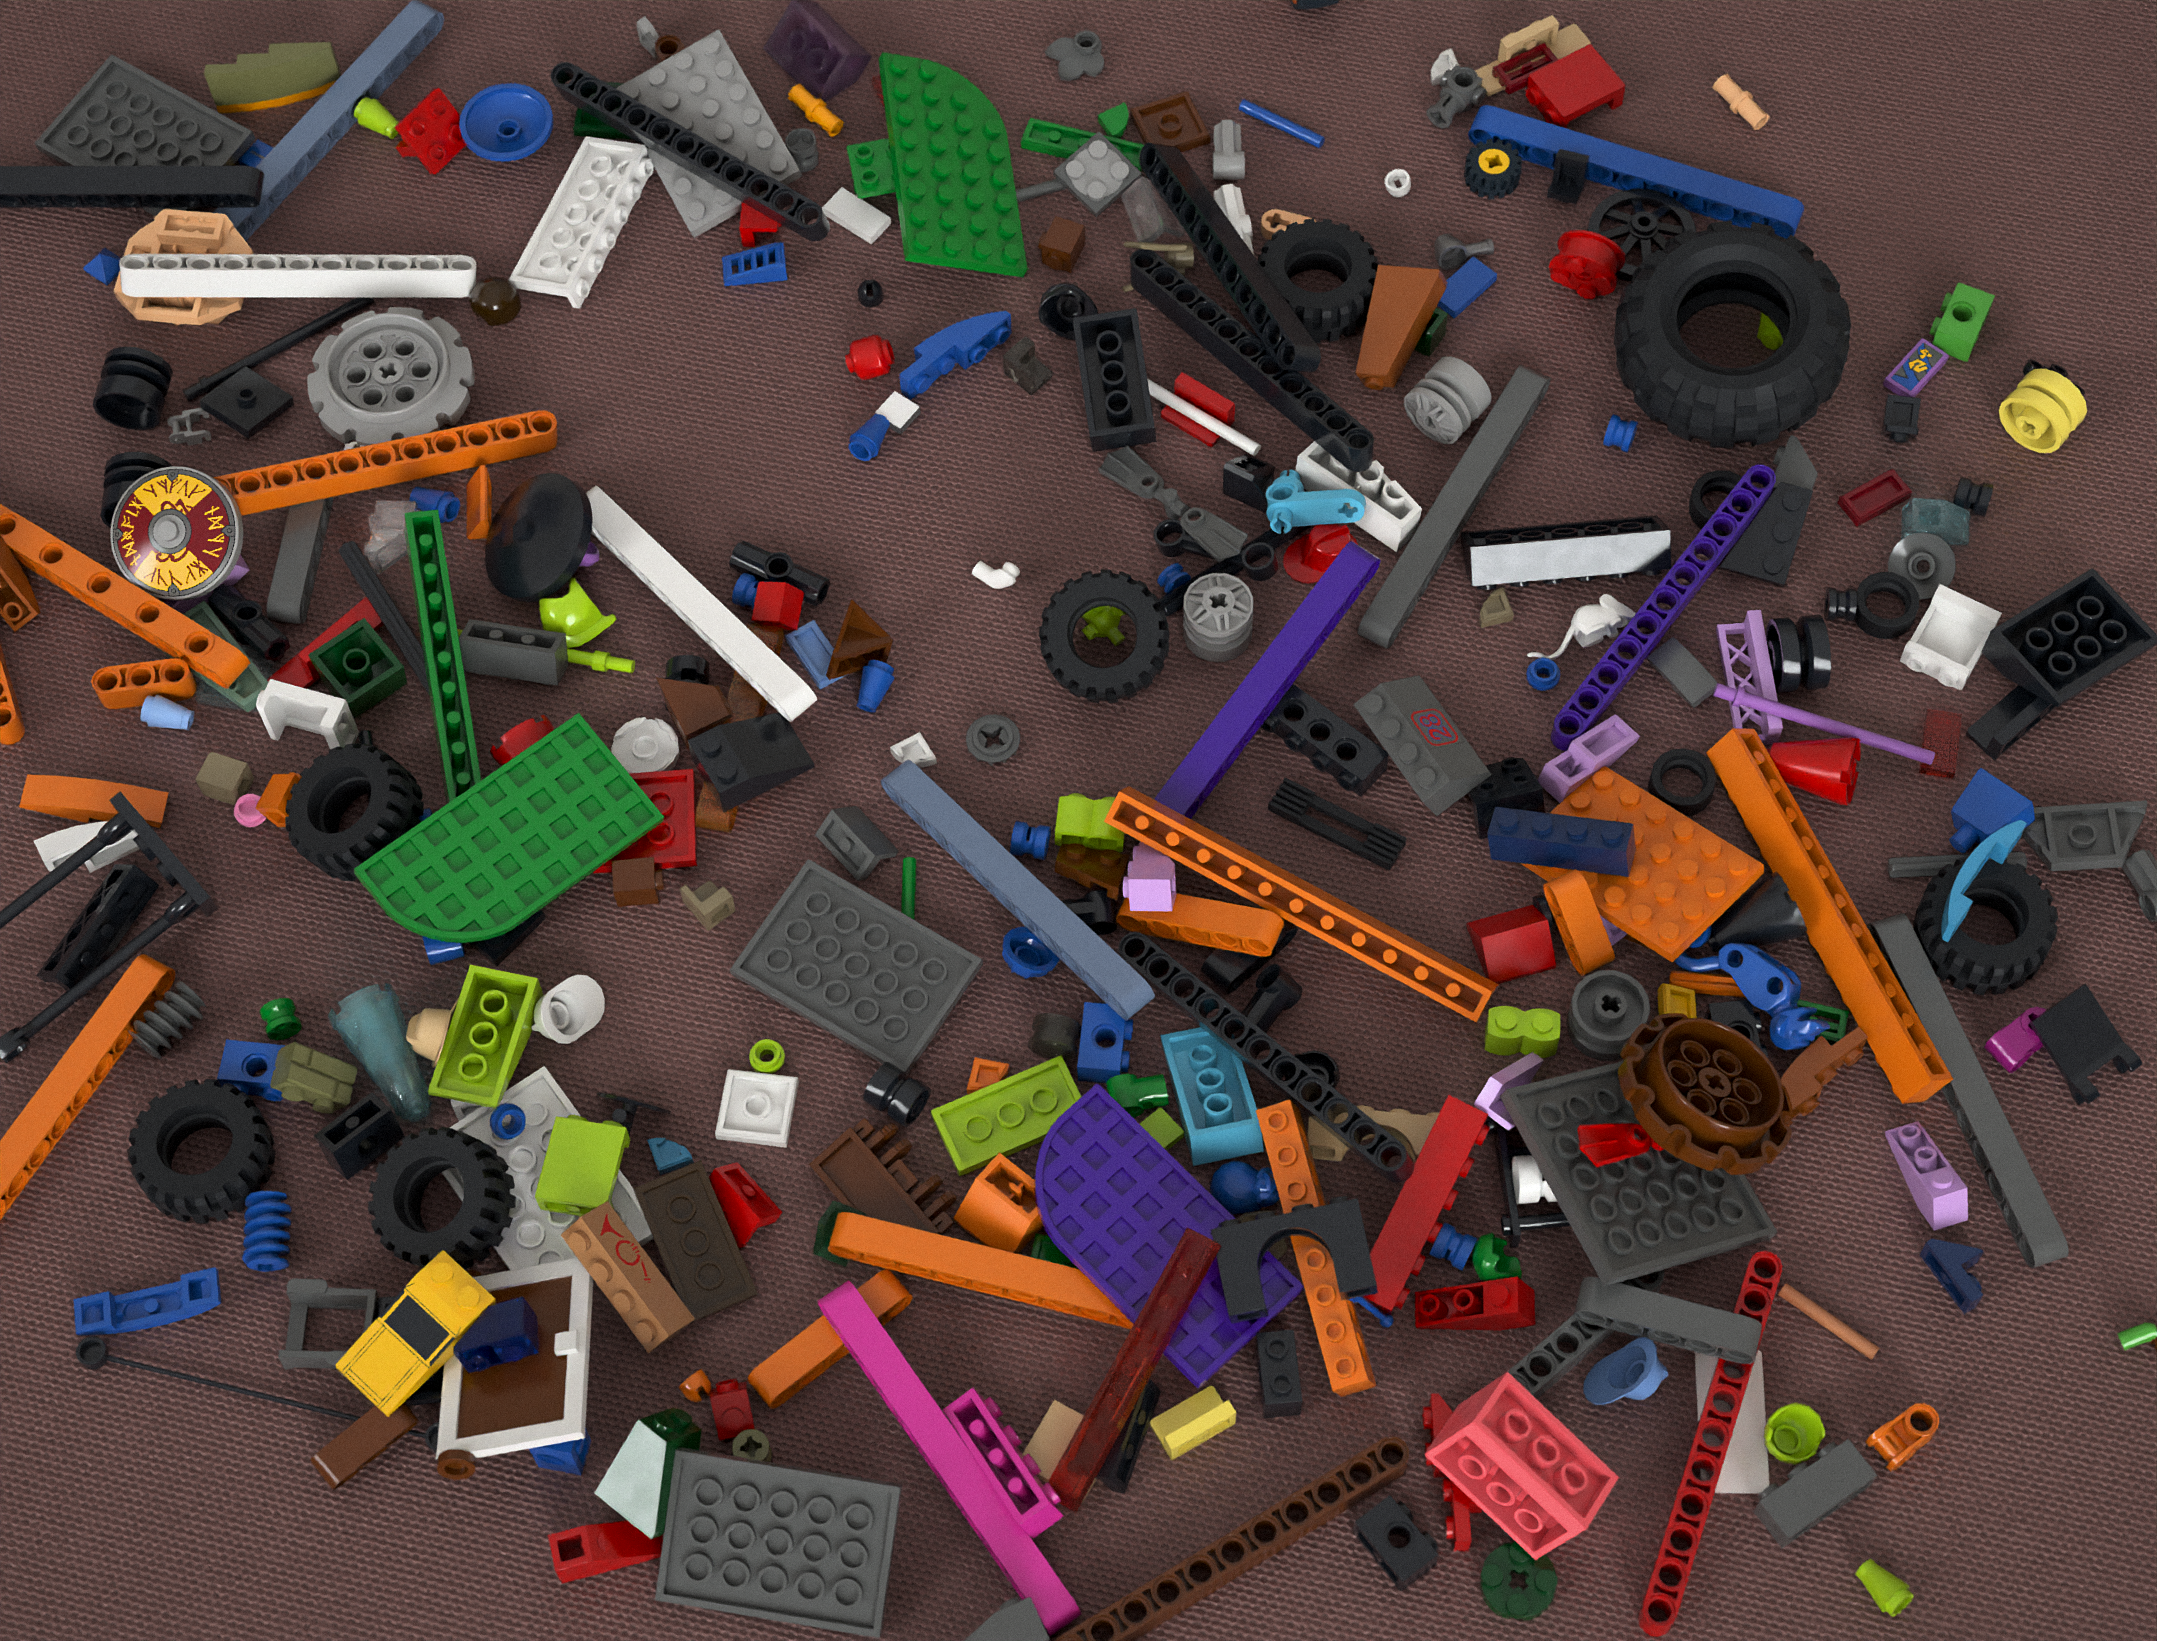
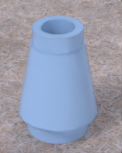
M159 694L155 697L150 695L146 697L140 715V720L147 722L149 727L185 730L191 728L194 719V711L188 710V708Z

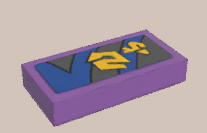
M1922 338L1885 378L1883 386L1899 396L1915 397L1947 362L1949 355Z

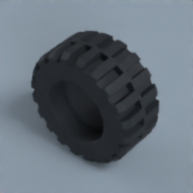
M1313 218L1305 219L1302 224L1297 222L1291 223L1286 226L1285 231L1282 229L1278 230L1272 235V240L1266 241L1262 247V254L1258 257V262L1315 343H1321V340L1326 339L1329 342L1337 341L1340 335L1347 337L1356 331V326L1360 328L1366 323L1379 264L1377 257L1374 255L1373 247L1369 242H1364V236L1358 231L1351 232L1350 226L1341 222L1339 225L1333 224L1330 219H1323V222H1314ZM1324 270L1335 274L1344 283L1331 291L1310 292L1299 288L1290 279L1303 271Z
M1101 569V573L1092 574L1091 571L1081 573V578L1075 581L1071 578L1063 583L1065 587L1060 592L1055 591L1050 597V605L1048 608H1044L1041 616L1043 619L1042 626H1039L1040 648L1043 658L1058 683L1079 698L1082 696L1087 698L1088 701L1099 703V701L1116 703L1118 699L1124 697L1130 699L1136 696V692L1142 688L1147 689L1153 683L1152 679L1156 674H1160L1164 667L1163 663L1165 657H1168L1170 647V633L1165 612L1160 601L1154 593L1152 594L1149 591L1147 585L1140 580L1132 579L1129 574L1124 572L1114 574L1111 570ZM1101 606H1112L1124 611L1132 619L1137 633L1136 644L1130 656L1122 663L1108 668H1099L1086 663L1077 654L1073 644V632L1078 620L1086 612Z
M359 743L346 744L345 749L341 746L329 750L328 755H320L314 759V764L309 769L306 767L301 772L300 776L302 778L298 784L294 783L290 791L292 798L287 800L286 813L289 816L285 817V824L292 846L297 849L299 854L333 878H340L342 881L356 880L354 868L421 823L422 821L419 820V816H423L424 803L421 801L423 794L420 786L416 783V778L382 749L379 750L370 744L360 745ZM371 792L370 802L363 816L350 828L338 832L341 818L349 805L360 796Z
M1965 856L1956 859L1954 865H1945L1939 870L1937 876L1932 877L1917 908L1913 929L1931 965L1937 969L1936 976L1942 981L1946 979L1953 981V987L1963 991L1964 987L1973 989V994L1984 995L1986 990H1991L1994 995L2003 994L2008 986L2010 989L2015 990L2023 986L2026 980H2031L2038 972L2057 934L2058 927L2055 924L2058 919L2057 909L2055 906H2050L2053 897L2049 890H2042L2040 887L2042 881L2035 874L2032 876L2028 875L2025 872V866L2018 862L2016 866L2007 863V858L2002 865L1988 859L1964 893V896L1973 901L1972 904L1985 905L2002 913L2013 926L2016 940L2003 945H1987L1970 938L1958 927L1949 942L1944 941L1941 935L1943 911L1955 879L1968 858Z
M197 1079L185 1081V1087L178 1089L176 1085L165 1089L168 1094L160 1099L158 1096H155L149 1101L150 1109L147 1112L142 1110L135 1120L139 1125L138 1129L132 1128L128 1140L132 1146L127 1149L128 1160L132 1165L131 1172L135 1180L158 1210L165 1215L172 1214L178 1221L188 1222L190 1217H192L196 1224H205L209 1222V1217H215L217 1221L229 1218L228 1212L234 1209L238 1213L247 1208L245 1205L246 1197L253 1192L262 1191L259 1186L261 1182L267 1183L269 1181L272 1171L268 1165L275 1163L276 1152L272 1147L275 1143L273 1135L259 1108L256 1107L253 1100L245 1092L240 1093L236 1086L229 1083L221 1086L219 1081L214 1079H206L204 1084H199ZM205 1128H221L233 1134L228 1154L213 1169L197 1175H183L172 1170L173 1155L179 1144L190 1134Z
M430 1127L421 1129L419 1132L420 1136L411 1133L402 1138V1146L393 1145L386 1153L389 1156L387 1161L378 1164L375 1172H378L379 1175L376 1182L371 1181L369 1193L373 1194V1201L368 1202L369 1214L374 1215L376 1218L372 1220L371 1225L374 1233L382 1236L380 1237V1243L387 1250L394 1252V1256L403 1261L424 1268L444 1250L465 1270L474 1265L473 1259L483 1261L491 1253L488 1249L492 1245L498 1247L504 1239L500 1235L504 1227L510 1228L513 1218L508 1216L510 1208H515L516 1196L510 1194V1189L515 1187L512 1175L505 1173L508 1171L509 1166L504 1158L498 1156L497 1150L489 1144L452 1128L441 1127L437 1130ZM451 1168H457L464 1183V1198L461 1208L448 1225L437 1231L428 1232L422 1222L420 1212L423 1193L431 1180L438 1174Z

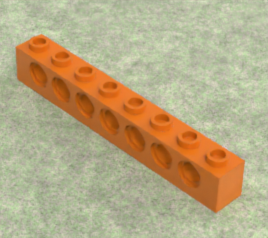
M1289 1099L1256 1110L1284 1214L1292 1212L1291 1209L1302 1204H1313L1314 1207L1326 1205L1300 1109ZM1304 1236L1290 1237L1332 1391L1344 1397L1377 1387L1354 1303L1349 1300H1341L1331 1255L1322 1244L1314 1239Z

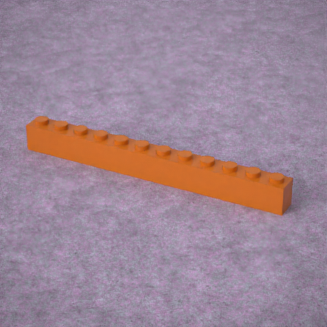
M1732 728L1706 752L1715 769V773L1722 780L1728 791L1729 799L1736 805L1744 820L1746 829L1752 834L1760 848L1761 856L1767 861L1772 872H1777L1789 888L1787 893L1792 901H1796L1807 927L1806 933L1808 934L1810 944L1817 950L1827 974L1836 984L1841 993L1843 1003L1850 1009L1858 1027L1868 1036L1867 1042L1875 1054V1060L1888 1077L1894 1094L1900 1099L1902 1104L1925 1102L1952 1081L1953 1077L1756 730Z
M1130 786L1118 792L1104 820L1107 824L1257 905L1276 913L1283 919L1474 1022H1477L1483 1015L1498 986L1495 982Z

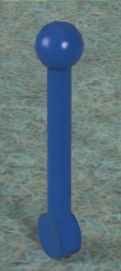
M1362 1296L1347 1299L1352 1302H1358L1379 1319L1381 1326L1389 1328L1393 1325L1394 1319L1391 1314L1382 1313Z

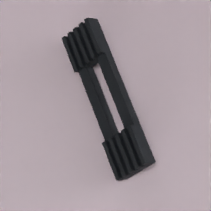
M1284 778L1283 783L1279 786V790L1277 789L1276 795L1272 797V801L1268 804L1269 811L1389 871L1406 845V837L1378 823L1373 824L1315 795L1314 791L1287 778ZM1311 807L1368 835L1367 840L1362 843L1305 813Z

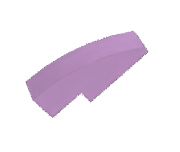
M1615 714L1573 740L1567 751L1546 763L1538 778V782L1561 803L1603 766L1609 768L1638 741L1640 736Z

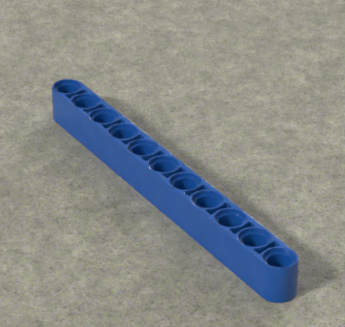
M1484 105L1479 108L1468 132V138L1475 145L1481 141L1483 144H1486L1488 139H1492L1493 143H1497V139L1503 140V145L1510 143L1512 150H1518L1519 157L1521 156L1522 160L1554 169L1555 158L1559 149L1588 155L1590 157L1586 180L1622 191L1641 188L1656 190L1676 199L1687 211L1720 221H1732L1733 225L1751 228L1752 222L1772 226L1775 234L1785 239L1790 235H1795L1804 212L1803 204L1793 197L1490 105Z

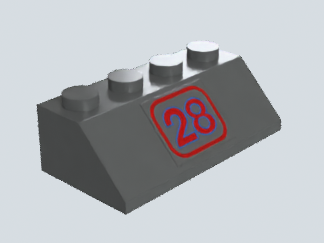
M1419 675L1380 683L1353 704L1421 801L1436 816L1492 775Z

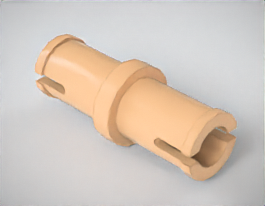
M1728 74L1722 75L1713 85V89L1730 104V109L1735 114L1739 113L1754 130L1760 129L1769 120L1770 116L1752 100V94L1749 91H1743Z

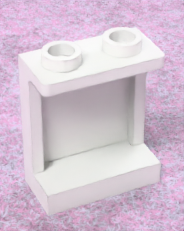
M1940 584L1911 640L1907 642L1900 662L1916 672H1923L1938 679L1945 686L1954 687L1962 691L1982 655L1981 651L1991 630L1997 627L2002 613Z
M272 679L269 680L266 689L262 690L258 695L256 707L270 738L278 741L286 726L324 735L330 749L338 746L345 749L346 744L355 743L358 737L359 730L345 699Z

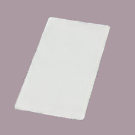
M1761 1351L1757 1352L1715 1493L1760 1494L1769 1486L1768 1452L1763 1437L1766 1417ZM1695 1352L1699 1421L1718 1358ZM1731 1366L1724 1367L1725 1373L1731 1378L1741 1377L1738 1369ZM1723 1400L1713 1401L1714 1406L1719 1411L1728 1412L1731 1410L1727 1402ZM1713 1434L1703 1435V1440L1708 1445L1718 1446L1721 1444L1717 1436ZM1700 1468L1701 1480H1709L1708 1472Z

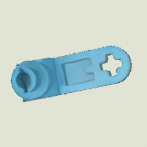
M1287 470L1282 471L1280 477L1275 479L1266 490L1268 502L1267 518L1270 521L1271 529L1279 534L1282 532V527H1284V533H1288L1291 527L1357 522L1364 516L1366 500L1360 492L1353 489L1304 492V486L1300 481V474L1294 470L1289 471V476H1287ZM1344 503H1350V506L1354 508L1348 509L1347 505H1344Z

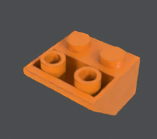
M999 1152L976 1177L953 1220L985 1246L1019 1254L1035 1236V1233L1043 1227L1035 1198V1180Z

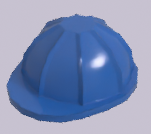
M1026 926L1009 930L1003 938L1002 955L1004 961L1011 969V973H1016L1024 979L1044 976L1049 971H1052L1059 962V958Z

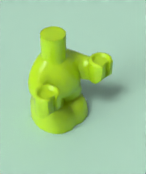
M1110 606L1094 608L1081 617L1088 624L1081 631L1089 640L1095 637H1108L1116 647L1125 640L1123 634L1118 630L1121 617L1126 613L1119 608Z

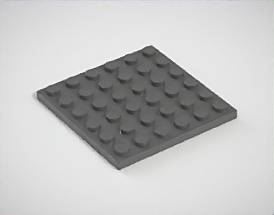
M1624 1061L1508 1088L1500 1096L1604 1286L1767 1241L1777 1233L1744 1174L1730 1175L1723 1168L1708 1171L1673 1156L1665 1149L1658 1151L1652 1147L1641 1155L1601 1167L1594 1166L1590 1159L1579 1149L1577 1131L1579 1125L1635 1123L1641 1125L1634 1115L1630 1101L1624 1098L1621 1090L1618 1068ZM1634 1133V1135L1636 1136V1138H1638L1639 1140H1641L1640 1137H1639L1637 1134Z

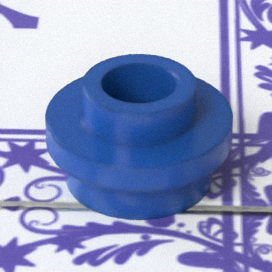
M1539 658L1528 666L1526 679L1537 690H1551L1559 683L1560 670L1553 660ZM1546 674L1549 678H1541L1537 675Z
M501 1104L491 1114V1130L502 1139H513L520 1135L525 1128V1114L515 1104ZM506 1115H510V1123L507 1126H503V1118Z

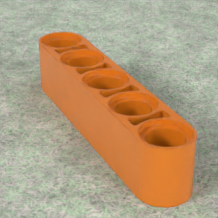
M1177 894L1172 911H1130L1129 898H1125L1116 916L1117 923L1122 928L1131 932H1140L1144 935L1267 957L1272 954L1284 926L1282 918L1272 911Z
M889 1269L880 1271L857 1289L882 1326L901 1313L913 1298ZM823 1315L759 1364L749 1374L747 1381L769 1408L775 1409L847 1355L849 1350Z

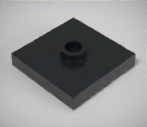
M246 366L200 399V408L248 439L294 405L293 396Z

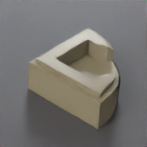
M1504 587L1493 591L1483 603L1479 617L1481 628L1513 621L1514 614Z

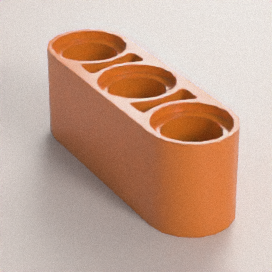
M180 658L103 667L94 673L91 680L92 687L100 702L108 709L143 706L148 695L155 697L157 694L173 702L183 701L192 697L197 689L196 680L188 664Z
M1574 869L1543 885L1544 895L1576 971L1584 976L1614 961L1615 954L1583 875L1577 869Z

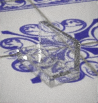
M1141 176L1120 195L1138 242L1153 243L1164 232L1177 237L1185 234L1182 225L1150 179Z

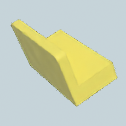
M1209 1386L1150 1421V1427L1170 1459L1174 1460L1236 1424V1411L1229 1400L1223 1402L1213 1386Z

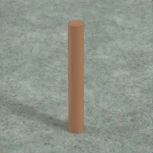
M1786 1283L1778 1294L1780 1297L1872 1360L1880 1348L1789 1284Z

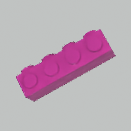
M971 1388L943 1409L1018 1525L1030 1537L1034 1539L1063 1517V1514L1056 1505L1061 1501L1060 1497L1049 1482L1044 1485L1037 1477L1042 1472L1040 1467L1029 1453L1023 1456L1018 1446L1022 1444L1021 1439L1010 1425L1004 1428L998 1419L1003 1415V1412L991 1396L985 1400L974 1388Z

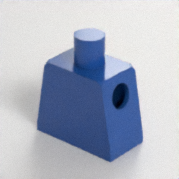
M1980 768L1952 807L1953 826L1958 831L1949 839V842L1957 851L1964 854L1975 842L1980 845L1991 834L2008 824L2022 820L2027 823L2026 827H2028L2035 821L2033 802Z

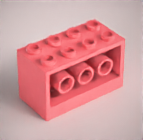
M1508 1372L1460 1403L1424 1454L1535 1560L1585 1531L1619 1479L1604 1462Z

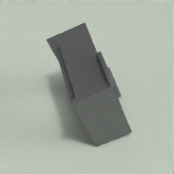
M294 1278L289 1280L287 1283V1295L291 1302L286 1348L285 1350H279L278 1358L285 1370L294 1367L337 1369L335 1367L336 1363L347 1351H303L309 1308L366 1310L364 1333L378 1318L379 1295L377 1290L328 1288L327 1282L323 1279Z

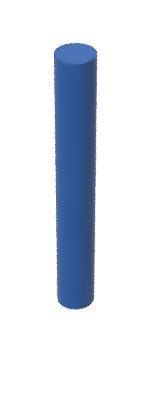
M1243 99L1239 105V111L1319 149L1324 144V136L1246 99Z

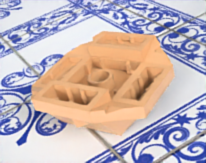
M163 209L154 217L155 220L141 228L128 240L124 256L128 254L254 253L226 214ZM120 271L114 288L116 298L137 320L173 323L176 326L180 324H219L230 313L241 310L244 297H131L122 292Z

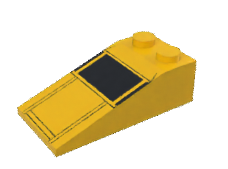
M442 1250L413 1277L336 1363L335 1367L389 1417L497 1314L496 1300Z

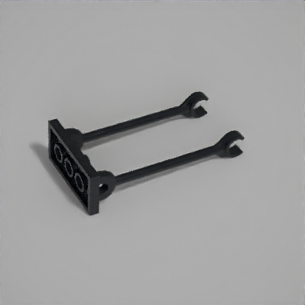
M121 792L109 800L118 813L104 824L97 836L0 911V929L105 846L118 842L131 831H134L137 835L133 838V841L151 862L157 858L159 863L155 866L173 888L179 884L185 893L167 908L164 915L22 1028L16 1027L1 1036L0 1058L6 1063L17 1057L28 1047L30 1038L172 925L182 922L198 909L206 917L218 909L207 892Z

